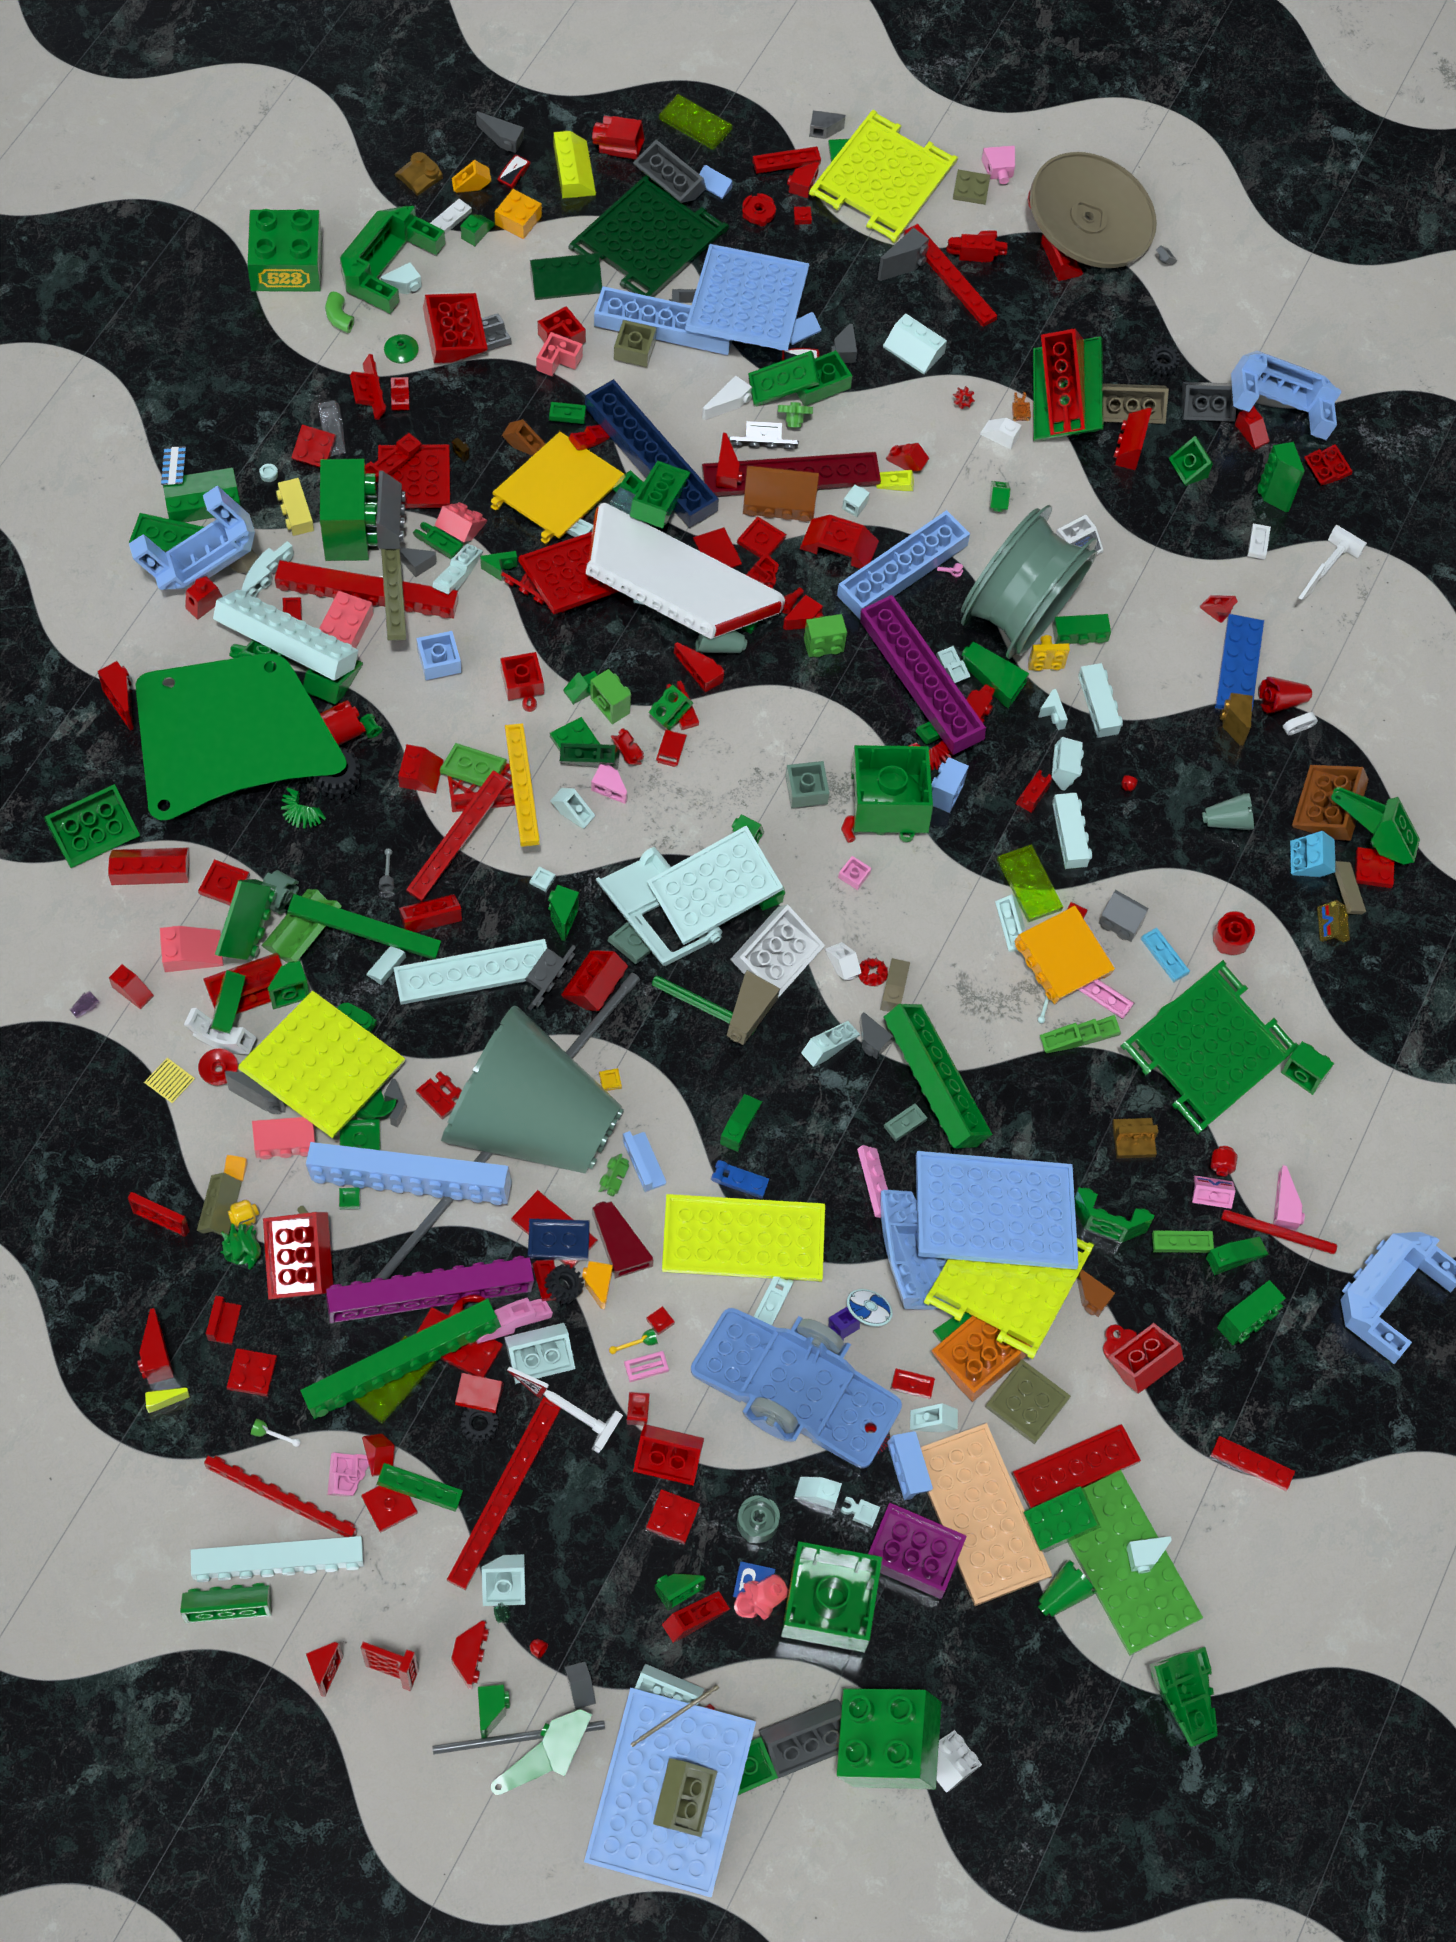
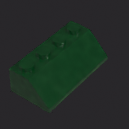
M598 253L530 260V275L535 300L601 293L602 278Z

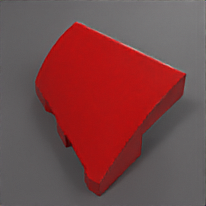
M765 553L746 575L773 589L779 564Z

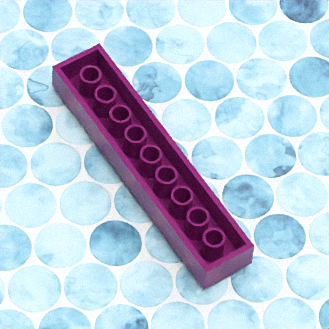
M893 595L861 609L860 622L951 753L954 755L984 740L986 727Z
M518 1256L510 1261H504V1259L494 1260L491 1264L479 1262L465 1268L463 1265L453 1267L452 1270L435 1269L432 1273L426 1274L424 1272L412 1273V1276L406 1277L395 1275L387 1280L375 1278L367 1283L355 1281L348 1286L336 1284L326 1289L330 1323L451 1305L468 1295H479L485 1299L528 1293L532 1291L534 1278L530 1258Z

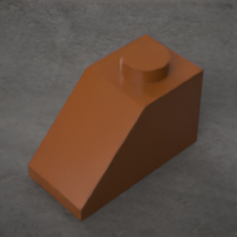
M524 420L510 422L502 434L513 448L531 456L545 445L543 440Z
M1081 1270L1077 1277L1082 1306L1090 1315L1099 1317L1112 1300L1115 1292L1084 1270Z

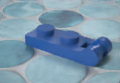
M717 1161L716 1171L711 1176L713 1182L763 1199L769 1178L728 1165L724 1161ZM723 1172L729 1173L728 1178L723 1177Z

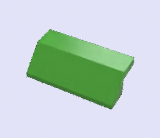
M307 889L302 897L341 908L338 901L326 900L318 890ZM287 914L261 946L272 954L277 953L279 958L285 962H296L326 925Z

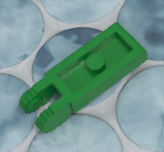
M422 522L420 527L427 534L418 529H415L413 532L417 539L424 541V543L450 559L463 548V544L426 522Z

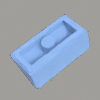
M707 165L702 168L699 175L704 178L706 190L723 199L732 189V180Z
M813 312L795 320L790 340L792 345L821 332Z

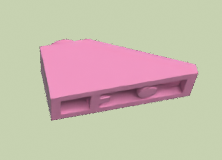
M1283 1165L1278 1172L1273 1224L1297 1231L1300 1224L1303 1225L1305 1213H1302V1203L1288 1168Z

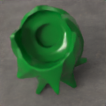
M232 1223L229 1235L223 1231L221 1232L224 1237V1241H222L223 1251L221 1253L231 1263L238 1265L248 1263V1269L250 1270L261 1255V1247L255 1239L256 1230L253 1231L254 1226L251 1225L246 1231V1224H240L237 1233L235 1225Z

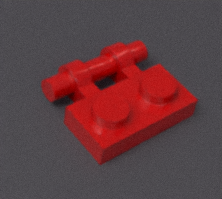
M439 1071L435 1075L439 1081L435 1083L430 1078L416 1090V1094L443 1120L453 1111L456 1104L454 1100L459 1098L462 1089L456 1087L448 1075H444ZM446 1087L451 1093L447 1095L442 1088Z

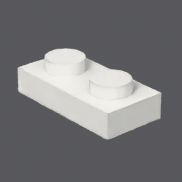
M1253 523L1247 556L1265 560L1271 527Z

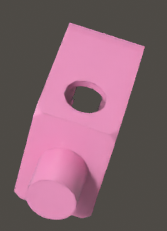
M1015 146L983 148L982 163L987 174L991 175L990 179H999L1000 184H1007L1009 178L1013 177L1015 170Z

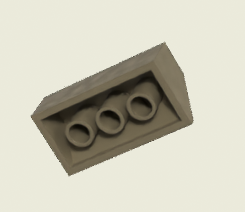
M1103 384L1104 422H1123V420H1127L1129 413L1152 408L1149 423L1166 424L1169 389L1166 386Z

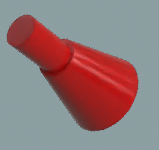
M799 587L793 593L783 596L785 604L781 611L782 613H790L797 598L804 593L802 588Z

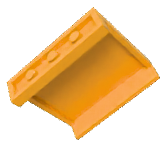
M1076 906L1020 933L1014 941L1017 950L1023 954L1027 966L1033 970L1037 982L1043 986L1047 998L1054 1005L1063 997L1102 977L1110 976L1115 970Z

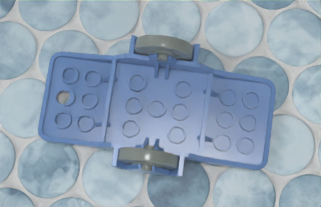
M728 1308L721 1314L691 1365V1373L696 1379L738 1402L743 1401L747 1403L743 1410L744 1415L761 1430L789 1442L796 1441L801 1433L812 1439V1442L859 1468H866L872 1463L902 1408L900 1398L857 1372L843 1359L851 1346L850 1343H844L842 1338L828 1326L816 1320L803 1319L798 1316L790 1330L776 1328L740 1310ZM873 1423L877 1430L871 1434L867 1433L865 1430L866 1424Z

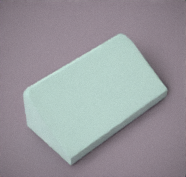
M390 946L368 971L367 976L383 985L394 972L393 967L399 966L406 958L405 952Z

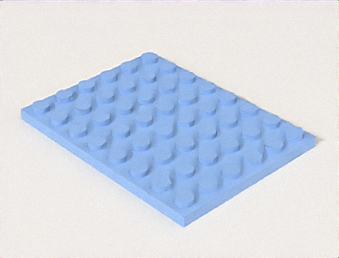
M710 244L686 322L685 331L788 351L810 263Z
M917 1151L918 1256L1065 1269L1078 1268L1072 1164Z
M630 1688L584 1862L712 1898L756 1721L694 1705L632 1747L630 1744L633 1741L638 1740L642 1735L689 1703ZM669 1758L717 1771L701 1837L653 1825Z

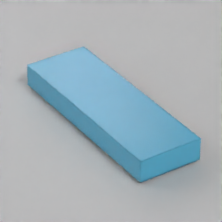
M1158 928L1141 936V941L1173 983L1190 973V970Z

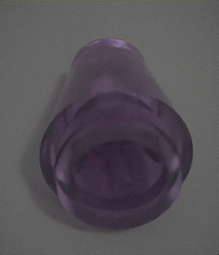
M90 991L84 992L69 1010L78 1018L96 1008L99 1001Z

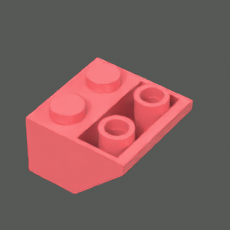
M458 502L442 506L435 526L462 542H468L473 540L487 520L482 517L481 513L477 511L472 512L467 509V505Z

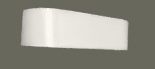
M1309 712L1287 721L1283 728L1287 735H1293L1311 728L1318 720L1313 712Z

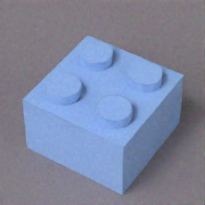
M452 631L416 638L417 651L425 680L461 673V660Z
M949 757L946 763H941L938 770L939 774L932 781L933 806L948 813L951 812L965 783L968 765Z

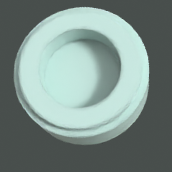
M265 464L260 468V477L263 481L272 482L278 477L275 465Z

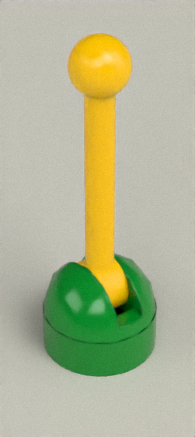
M654 1329L646 1330L641 1339L617 1347L611 1346L609 1352L615 1354L618 1350L642 1342L648 1346L658 1344Z

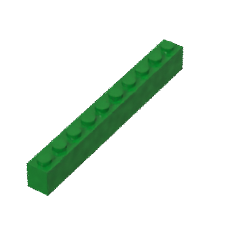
M485 1299L300 1391L313 1418L322 1417L329 1411L343 1407L348 1402L361 1398L374 1389L382 1388L386 1383L400 1379L403 1375L418 1370L431 1361H437L443 1355L455 1352L460 1347L473 1343L486 1334L494 1333L498 1328H501V1325L489 1300Z

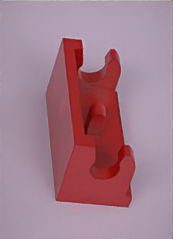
M1041 770L1036 773V776L1033 777L1016 801L1017 805L1031 813L1049 789L1053 779L1050 774L1044 778L1041 775Z

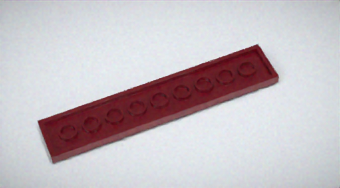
M876 452L739 461V471L742 472V480L738 482L737 489L716 486L718 463L702 464L703 481L716 496L745 494L747 466L819 473L817 489L853 487L854 484L857 486L881 484Z

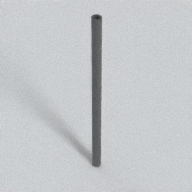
M604 1721L588 1723L585 1732L604 1730ZM542 1730L432 1746L433 1755L543 1739V1736L540 1735Z

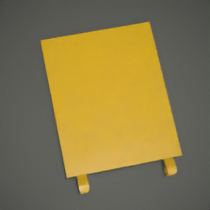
M559 432L493 491L495 497L491 499V508L498 510L502 503L505 502L544 528L545 530L541 533L543 537L541 541L547 544L553 535L560 539L612 490L624 473L587 449L577 450L569 440V437Z

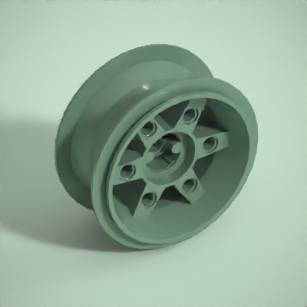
M1047 505L1041 510L1039 508L1034 509L1014 529L982 571L961 608V612L964 614L961 624L964 626L971 623L976 617L991 621L1005 632L1011 642L1006 653L1008 659L1012 658L1015 654L1023 655L1039 639L1078 588L1098 553L1094 549L1097 544L1096 538H1092L1083 547L1068 543L1054 533L1047 522L1052 512L1051 505Z

